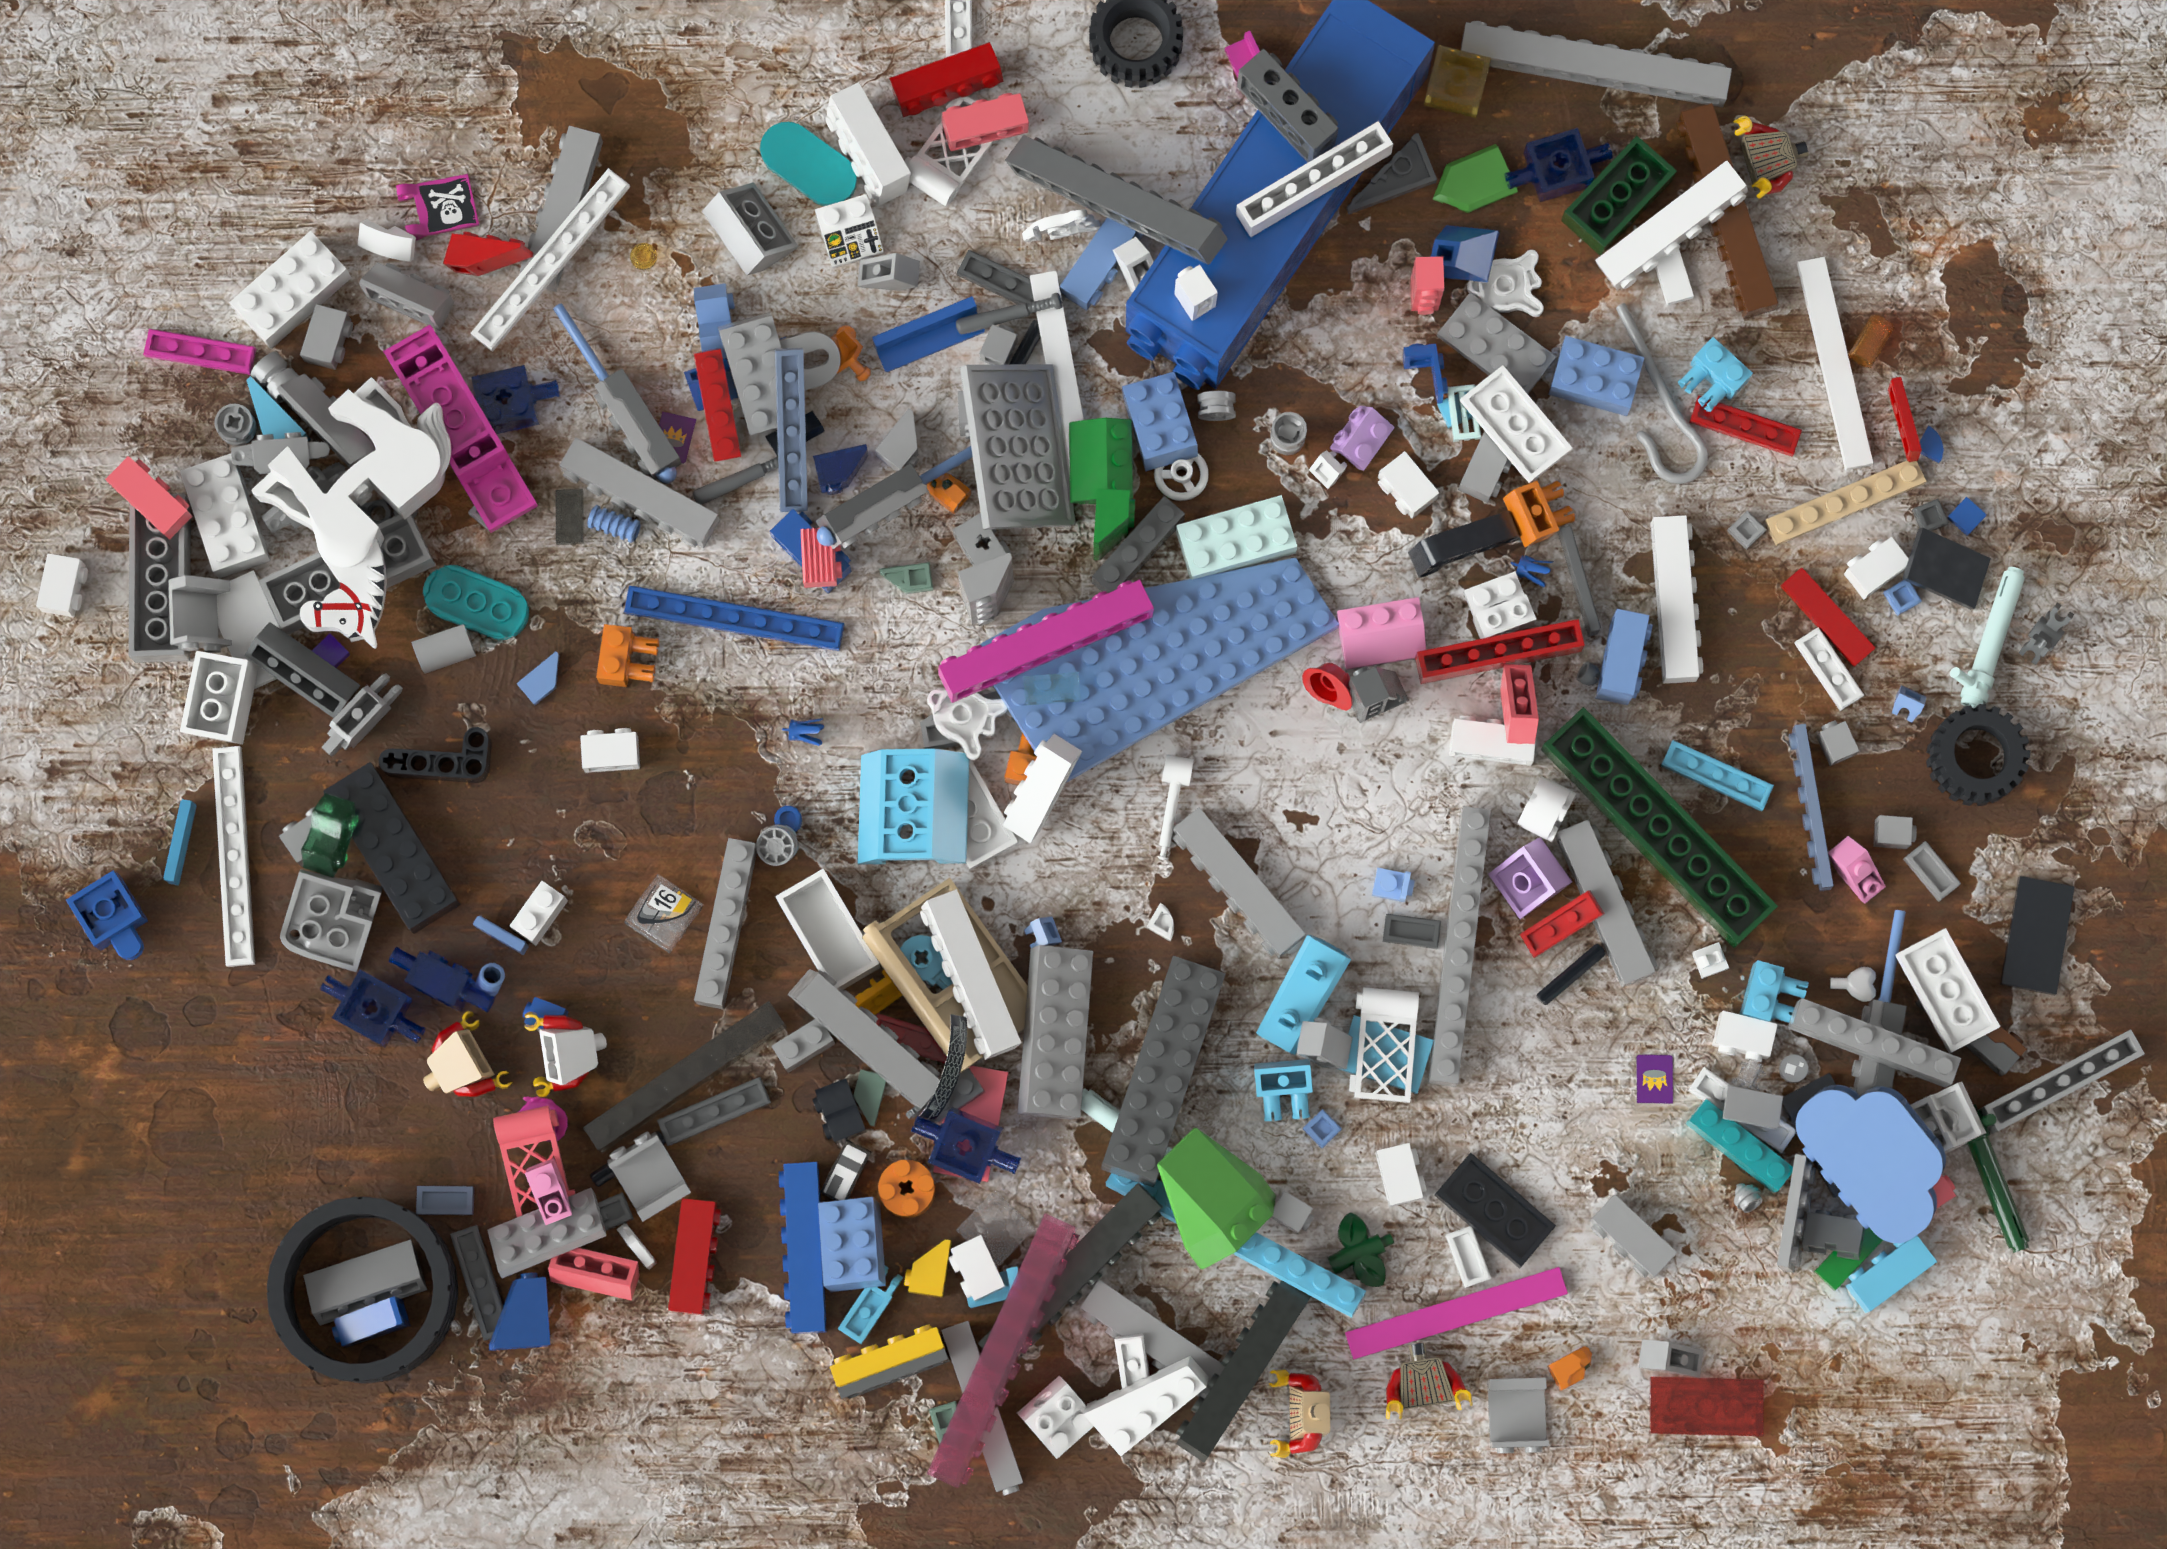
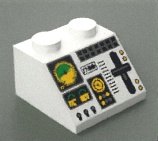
M867 194L815 209L816 218L832 268L884 253Z

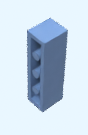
M1106 218L1060 285V293L1086 311L1091 304L1096 306L1103 295L1102 288L1106 283L1111 284L1118 273L1116 268L1119 264L1113 250L1134 237H1137L1140 241L1144 234Z

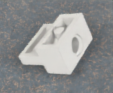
M1515 571L1466 589L1463 592L1480 639L1517 632L1534 626L1536 621L1535 614L1527 595L1523 592Z
M1962 1082L1911 1104L1912 1108L1940 1141L1945 1154L1986 1133Z
M1060 1376L1017 1412L1056 1459L1094 1427L1084 1415L1086 1405Z

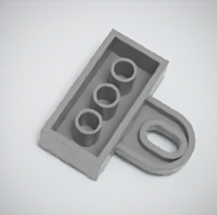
M770 312L718 327L750 435L777 428L775 349L803 348V354L819 349H824L828 352V360L825 363L810 368L804 367V390L828 383L839 370L840 352L835 342L829 336L817 331H808L779 339Z

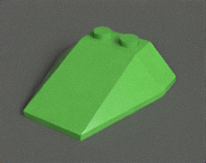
M1193 1128L1157 1164L1184 1247L1200 1269H1205L1237 1252L1274 1213L1276 1195L1263 1176L1198 1128Z

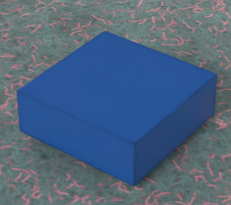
M1966 497L1947 519L1968 536L1987 514Z

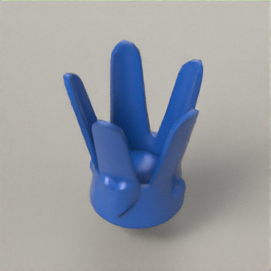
M1522 555L1519 564L1510 563L1511 565L1518 566L1516 575L1519 578H1527L1541 587H1545V582L1529 573V571L1548 574L1551 571L1549 567L1533 562L1553 563L1554 561L1534 560L1532 557Z
M823 718L808 721L791 719L789 728H782L783 731H789V741H803L816 746L822 745L820 739L805 734H816L824 729L823 724H809L821 721Z

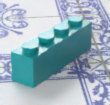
M1707 1099L1701 1102L1685 1123L1772 1193L1779 1191L1792 1174L1793 1166L1737 1122L1724 1119L1723 1111Z

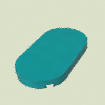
M781 122L770 127L763 135L760 143V152L766 167L818 205L828 206L852 197L856 190L857 176L852 169L851 162L806 128L794 122Z
M447 565L436 569L430 573L424 583L423 595L425 603L434 615L459 626L464 624L467 629L496 640L513 638L525 628L528 622V604L517 589L461 566Z

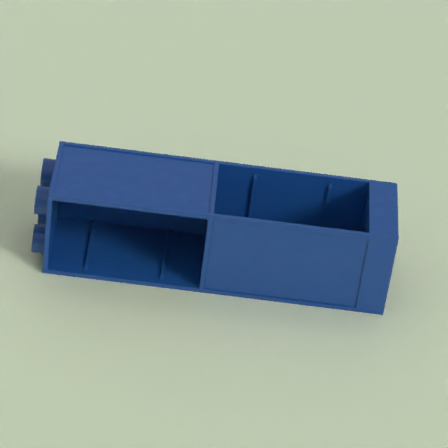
M1332 0L1284 71L1287 74H1294L1301 84L1299 87L1306 94L1309 92L1318 100V107L1325 114L1328 112L1336 119L1339 129L1336 143L1332 147L1334 148L1378 121L1386 134L1389 135L1428 77L1435 42L1368 0ZM1257 110L1191 207L1200 213L1203 218L1209 219V217L1217 220L1223 226L1221 230L1228 240L1209 265L1167 245L1164 246L1126 302V332L1131 335L1127 345L1137 354L1148 360L1153 361L1158 353L1177 364L1172 372H1175L1176 378L1193 389L1199 390L1204 382L1217 389L1364 171L1250 237L1236 216L1237 204L1308 163L1262 113ZM1200 265L1218 294L1216 307L1192 321L1175 295V285L1178 274L1183 269L1189 266L1195 268Z

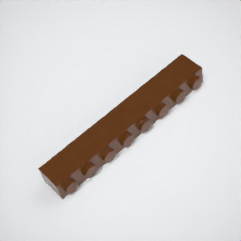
M1713 103L1682 111L1678 122H1676V127L1680 138L1684 137L1686 147H1684L1686 159L1688 162H1692L1695 170L1692 173L1694 183H1698L1725 161H1728L1734 169ZM1745 200L1736 206L1731 204L1723 211L1724 215L1713 223L1709 222L1711 235L1717 237L1719 243L1717 247L1719 259L1721 262H1725L1728 270L1725 272L1728 286L1734 288L1736 295L1734 297L1735 308L1737 312L1742 313L1743 319L1775 311L1778 300Z

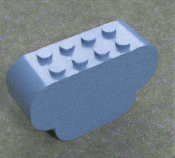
M1831 1085L1812 1096L1799 1110L1796 1118V1131L1799 1139L1805 1145L1802 1150L1812 1162L1817 1160L1823 1168L1820 1172L1829 1184L1834 1182L1840 1189L1838 1195L1848 1207L1852 1205L1858 1212L1856 1218L1865 1229L1870 1227L1879 1238L1890 1243L1907 1242L1921 1233L1929 1225L1937 1209V1196L1933 1186L1940 1179L1946 1165V1154L1940 1141L1903 1095L1892 1088L1874 1087L1859 1095L1847 1086Z

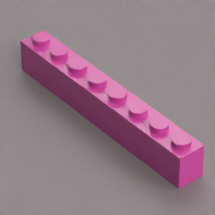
M1140 580L1133 583L1132 581H1126L1120 584L1117 590L1107 593V591L1100 592L1093 596L1091 601L1084 604L1082 602L1074 603L1067 608V611L1058 615L1057 613H1051L1045 616L1042 622L1035 625L1031 623L1025 624L1018 628L1014 634L1009 636L1007 634L999 635L992 640V643L983 647L982 645H976L967 650V654L960 657L950 656L939 665L938 675L951 702L954 703L1153 617L1154 607Z

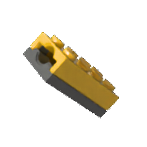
M930 1324L915 1329V1335L905 1338L901 1334L888 1339L889 1345L879 1348L877 1344L863 1348L861 1349L862 1355L852 1358L850 1354L834 1359L835 1365L830 1366L841 1399L844 1401L950 1362L937 1327L931 1328Z

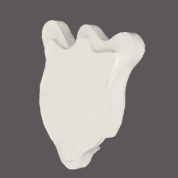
M1086 209L1073 210L1033 223L1022 233L1025 242L1041 241V234H1048L1050 239L1054 240L1077 233L1096 231L1100 228V222L1097 219L1094 220L1093 214H1087Z
M1528 250L1516 259L1503 258L1493 260L1488 282L1469 281L1467 285L1468 292H1471L1496 312L1508 313L1520 310L1533 317H1539L1543 312L1544 306L1531 294L1532 290L1540 288L1542 284L1541 278L1534 270L1539 260L1538 253L1535 250Z
M933 690L927 698L938 731L949 740L959 743L970 760H976L981 755L979 735L993 736L995 733V719L1004 715L1008 710L1002 699H987L978 692L954 703L951 702L946 690Z

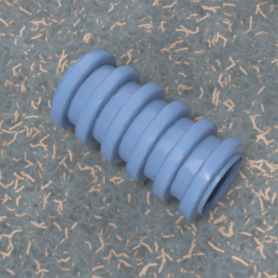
M598 505L592 508L587 522L588 528L593 529L596 527V531L604 530L605 534L612 533L613 537L620 536L621 540L628 539L629 543L636 540L641 526L640 520L632 521V518L629 516L624 518L623 514L616 515L615 511L608 512L607 508L601 509Z
M489 963L482 967L475 982L476 992L480 996L491 998L498 994L505 978L503 968L496 963ZM484 978L493 979L495 983H489Z

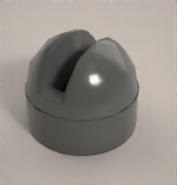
M1587 661L1579 669L1576 680L1584 685L1593 686L1598 682L1596 678L1600 677V671L1595 665Z

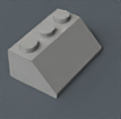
M754 182L718 192L702 210L710 225L718 233L724 245L732 253L746 275L766 270L799 247Z
M377 262L359 282L368 299L423 324L431 325L432 328L439 331L454 304L451 295H449L450 291L439 285L431 287L425 284L426 281L415 274H411L410 277L402 274L400 268L390 263H387L385 266Z

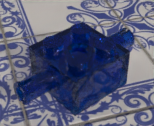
M1578 128L1526 143L1523 154L1527 167L1506 172L1505 181L1509 182L1507 184L1509 190L1532 183L1535 186L1539 201H1547L1586 189L1595 178L1591 165L1613 159L1612 150H1608L1610 148L1608 142L1585 149ZM1557 162L1558 165H1559V166H1563V168H1559L1558 166H1555L1554 163Z
M525 365L471 377L475 392L474 398L496 434L540 425L535 405L537 401L561 397L557 380L533 385L530 382L529 373ZM505 397L509 398L507 400V404L502 403L503 398Z
M396 947L389 958V963H393L409 972L404 980L408 985L459 1012H462L468 1002L488 1013L495 1001L494 996L475 987L476 982L471 978L473 974L469 970L456 963L452 967L448 966V961L435 952L429 951L428 954L420 951L418 956L415 957Z
M362 970L358 971L350 986L336 980L331 975H328L324 981L334 986V988L324 983L321 985L320 991L341 1001L332 1019L386 1048L391 1037L396 1032L409 1038L416 1044L421 1040V1037L412 1031L414 1030L421 1035L425 1033V1027L405 1018V1013L413 999ZM376 1005L378 1008L377 1012L370 1014V1011L367 1010L368 1006Z
M951 1107L948 1111L945 1121L941 1125L917 1115L914 1126L911 1129L912 1133H917L934 1140L935 1145L928 1163L978 1184L984 1179L988 1166L994 1165L1015 1175L1021 1161L1020 1157L998 1149L999 1146L997 1144L1004 1128L954 1107ZM965 1139L969 1140V1145L973 1147L967 1151L962 1150L963 1145L959 1143Z

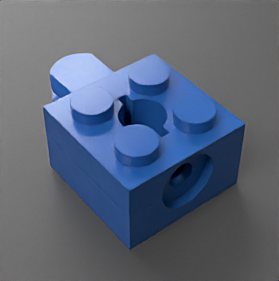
M113 870L66 899V902L94 947L103 950L112 944L118 955L126 960H134L142 955L144 944L135 929L148 922V919L120 874Z

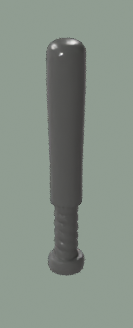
M1053 293L1050 298L1034 301L1033 303L1030 302L1028 304L1024 302L959 318L956 321V328L960 334L971 333L991 327L992 324L998 325L1030 316L1033 312L1053 307L1061 309L1062 301L1059 293Z
M778 457L762 464H755L694 490L693 497L695 502L703 505L765 476L767 472L778 468Z

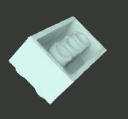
M1282 495L1176 525L1177 538L1189 577L1192 580L1207 575L1251 567L1296 554L1297 551L1296 540Z

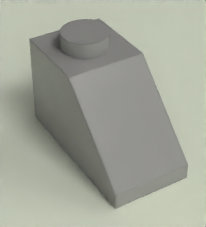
M898 253L860 260L857 286L895 291L918 287L920 261Z
M908 408L875 449L876 457L896 472L910 463L915 467L919 461L917 458L919 454L914 414L910 408Z
M1642 1339L1639 1368L1700 1378L1704 1350L1672 1342Z

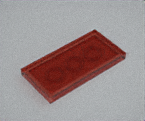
M1650 1377L1649 1434L1763 1437L1764 1380Z

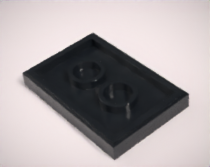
M1919 528L1903 580L1971 610L1976 608L1991 558L1930 530Z

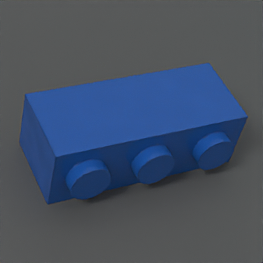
M792 509L770 530V535L802 567L801 529H813L811 527L813 522L804 512L798 514ZM842 550L836 552V562H841L842 578H837V585L852 572L849 565L851 560ZM836 586L822 588L829 594Z

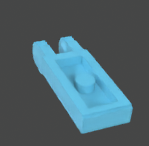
M885 1266V1276L889 1269L887 1266ZM899 1274L894 1277L886 1292L878 1287L864 1288L838 1329L862 1345L892 1300V1295L903 1277Z

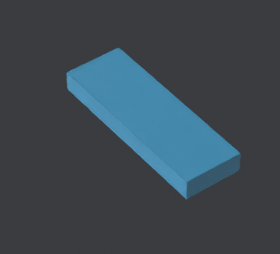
M182 799L180 801L163 877L169 884L178 886L197 807L190 800Z

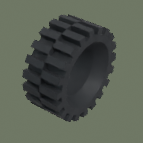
M1106 0L1105 3L1100 1L1096 6V13H1092L1091 26H1089L1090 53H1093L1094 64L1096 66L1100 65V72L1105 77L1110 73L1111 81L1116 84L1119 83L1120 79L1125 80V87L1132 88L1133 81H1139V88L1147 87V80L1151 79L1154 85L1160 82L1161 74L1167 77L1171 73L1172 65L1176 67L1178 64L1179 54L1182 53L1183 47L1182 17L1180 13L1176 14L1177 6L1173 1L1168 4L1167 0ZM1143 18L1152 22L1159 29L1162 43L1159 49L1148 58L1141 60L1127 59L1118 54L1110 42L1113 29L1126 19Z
M1978 704L1975 708L1969 705L1963 707L1960 711L1956 710L1938 726L1930 738L1932 740L1931 743L1927 746L1926 753H1929L1930 757L1926 760L1927 768L1932 767L1933 772L1930 774L1932 781L1938 780L1941 784L1937 788L1941 793L1947 790L1951 793L1949 799L1954 802L1962 799V805L1970 806L1973 803H1977V806H1985L1988 802L1994 803L1999 801L2022 781V776L2029 767L2026 761L2030 758V750L2025 748L2029 740L2027 736H2021L2020 731L2024 729L2021 724L2014 725L2011 722L2013 716L2007 712L2003 716L1999 714L2001 708L1996 706L1989 710L1986 709V704ZM1968 730H1984L1998 739L2004 751V764L1998 775L1988 779H1978L1967 775L1959 767L1955 759L1954 747L1960 734Z

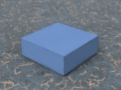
M1905 580L1883 592L1897 616L1922 602L1913 585Z
M1322 1109L1303 1127V1130L1322 1149L1342 1128Z

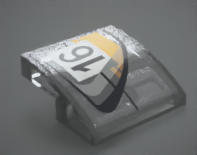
M657 874L630 911L624 923L670 953L684 936L688 926L702 910L703 904Z

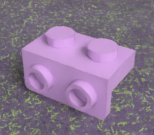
M1359 406L1350 414L1346 426L1335 435L1330 449L1335 453L1342 454L1357 469L1364 471L1395 427L1373 407Z

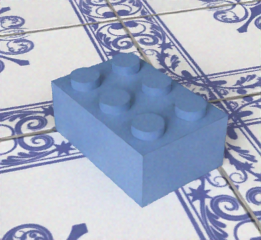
M1565 336L1548 395L1627 416L1631 409L1644 357Z
M1175 372L1122 386L1124 404L1129 419H1132V429L1145 471L1173 464L1180 459L1188 460L1198 457L1197 442Z
M1616 609L1610 621L1595 699L1628 705L1632 698L1636 699L1642 683V677H1638V672H1641L1642 667L1645 666L1647 651L1643 650V646H1646L1647 640H1650L1653 624H1648L1649 615Z
M874 1197L818 1203L823 1286L830 1292L886 1286L880 1203Z

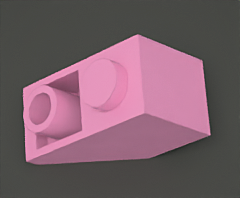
M1849 836L1828 852V856L1838 874L1864 904L1886 887L1868 851Z
M552 1158L527 1168L525 1175L545 1225L571 1216L572 1210L565 1184L555 1159Z

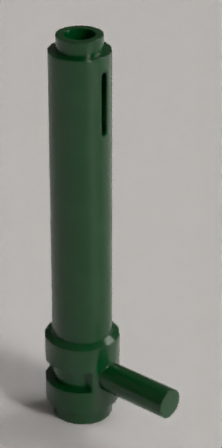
M1974 1104L1973 1106L1986 1133L1967 1142L1966 1145L1969 1147L2008 1249L2011 1248L2013 1253L2029 1248L2027 1242L2030 1240L1989 1139L1991 1134L1988 1126L1995 1124L1997 1119L1994 1114L1983 1116L1982 1111L1978 1110L1976 1104Z

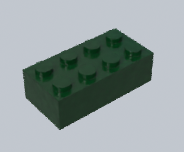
M1636 136L1564 211L1561 221L1601 256L1674 180L1677 170L1642 139Z

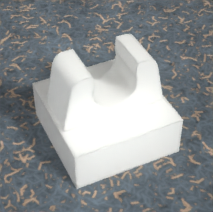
M1326 450L1317 458L1309 471L1329 489L1345 471L1347 464L1345 462L1340 464L1334 458L1337 454L1333 451L1329 453Z
M1719 942L1692 952L1702 979L1729 969Z

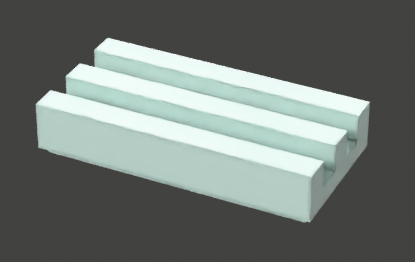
M1475 384L1448 387L1447 394L1453 442L1481 439L1480 424L1473 416L1474 432L1469 433L1467 410L1460 402V399L1465 395L1464 392L1472 390ZM1456 392L1459 395L1463 433L1460 434L1454 396Z

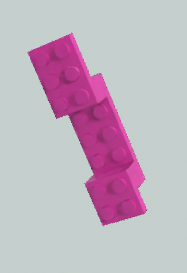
M428 325L384 350V354L420 414L434 403L441 405L443 421L451 441L449 464L490 533L536 508L538 505L432 326Z

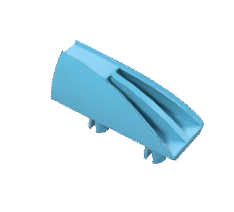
M1307 935L1256 1033L1295 1055L1302 1022H1314V1018L1318 1017L1350 963L1351 958L1344 951L1325 940Z

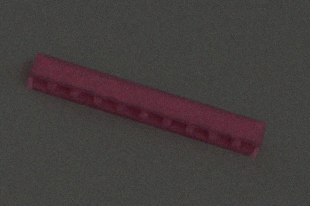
M1044 1214L927 1471L928 1475L956 1488H960L962 1483L967 1485L974 1470L970 1468L974 1457L979 1459L985 1446L982 1438L986 1431H992L997 1417L993 1415L997 1405L1003 1406L1009 1393L1005 1389L1009 1379L1015 1380L1021 1367L1017 1361L1021 1353L1026 1355L1033 1339L1029 1337L1033 1327L1038 1328L1043 1319L1044 1313L1040 1310L1044 1302H1050L1056 1287L1052 1284L1056 1275L1062 1276L1068 1261L1064 1258L1068 1249L1073 1251L1080 1236L1076 1234L1077 1227L1049 1214Z

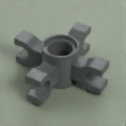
M2058 602L2051 611L2049 610L2034 625L2028 634L2031 639L2019 651V654L2022 656L2028 650L2033 651L2035 657L2031 662L2035 665L2048 651L2051 652L2065 633L2062 628L2074 616L2072 612H2069L2066 617L2059 616L2057 612L2062 605Z

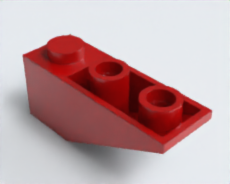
M465 231L463 235L452 233L443 264L455 273L481 276L531 258L534 253L525 247L523 241L510 238L508 242L502 241V239L493 235H486V238H482L474 233Z

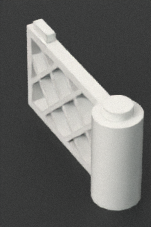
M968 96L959 97L951 100L946 106V110L952 106H962L963 103L969 106L975 101ZM941 121L917 155L912 158L907 157L904 162L911 172L909 183L947 207L954 200L960 187L994 141L980 144L981 149L977 153L966 154V150L963 148V155L948 157L945 146L948 145L947 139L944 140V129ZM942 146L944 158L932 159L926 155L930 148ZM964 160L966 169L961 176L950 171L949 163Z
M1363 987L1362 992H1357L1356 1009H1361L1356 1075H1350L1349 1092H1354V1098L1410 1103L1419 992ZM1366 1021L1378 1022L1385 1031L1375 1040H1372L1365 1032ZM1384 1023H1392L1393 1025L1387 1028ZM1398 1024L1410 1025L1409 1037L1402 1043L1391 1033V1030ZM1388 1034L1397 1047L1385 1056L1375 1043ZM1366 1038L1370 1044L1364 1048ZM1409 1041L1407 1051L1403 1046ZM1373 1046L1383 1059L1370 1068L1363 1060V1054ZM1401 1049L1408 1059L1407 1064L1398 1071L1388 1058ZM1385 1061L1395 1072V1075L1383 1084L1373 1071ZM1364 1066L1367 1072L1362 1076V1067ZM1407 1069L1405 1079L1401 1073ZM1371 1074L1380 1087L1373 1093L1361 1092V1081ZM1397 1076L1405 1084V1096L1393 1095L1386 1087ZM1383 1089L1387 1094L1377 1093Z

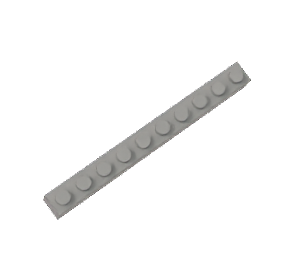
M1481 21L1466 22L1459 62L1706 105L1713 103V106L1723 107L1727 99L1732 69L1716 62L1710 64L1699 63L1698 60L1693 58L1674 59L1671 55L1665 53L1651 55L1646 54L1641 49H1631L1630 51L1619 49L1618 46L1613 44L1600 46L1584 39L1577 41L1566 40L1561 35H1551L1548 37L1532 30L1524 32L1513 31V28L1509 26L1490 27Z
M1463 806L1460 814L1428 1084L1456 1087L1459 1081L1491 814L1490 809Z

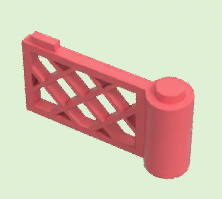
M548 1105L493 1118L495 1133L500 1145L517 1217L523 1215L521 1206L526 1198L537 1204L535 1197L529 1194L531 1187L524 1191L517 1187L515 1179L520 1171L525 1174L527 1169L523 1166L530 1155L542 1162L552 1159L554 1156L565 1184L567 1196L576 1194L575 1189L569 1190L557 1142L555 1127L559 1126L556 1109L551 1110ZM551 1140L553 1151L548 1159L533 1151L539 1142ZM533 1144L531 1148H528L525 1145ZM519 1147L526 1151L527 1155L519 1165L510 1160L507 1149ZM511 1166L517 1169L514 1175ZM518 1193L523 1195L521 1201L519 1200Z

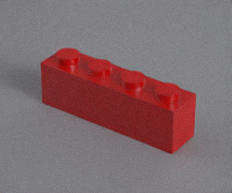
M990 42L889 78L893 95L903 118L917 115L926 109L942 106L951 100L967 97L976 91L992 88L1004 82L1000 64Z
M721 348L693 352L713 460L716 462L741 457Z
M684 1198L681 1200L668 1306L669 1312L704 1316V1311L710 1309L711 1293H707L708 1281L713 1282L715 1265H710L711 1253L716 1254L718 1237H714L715 1226H720L721 1209H717L716 1202Z

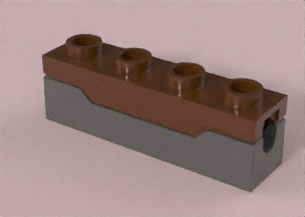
M1918 999L1915 1004L1918 1007H1920L1925 1013H1927L1921 1001ZM1995 1016L2000 1027L1965 1045V1047L2001 1077L2010 1070L2027 1048L2022 1045L2024 1041L2014 1032L2008 1033L2001 1027L2002 1022Z

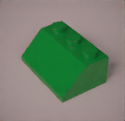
M1106 417L1070 422V503L1096 505L1097 488L1130 490V499H1133L1132 419Z
M1097 488L1093 542L1094 560L1103 558L1128 536V528H1134L1135 499H1130V490Z

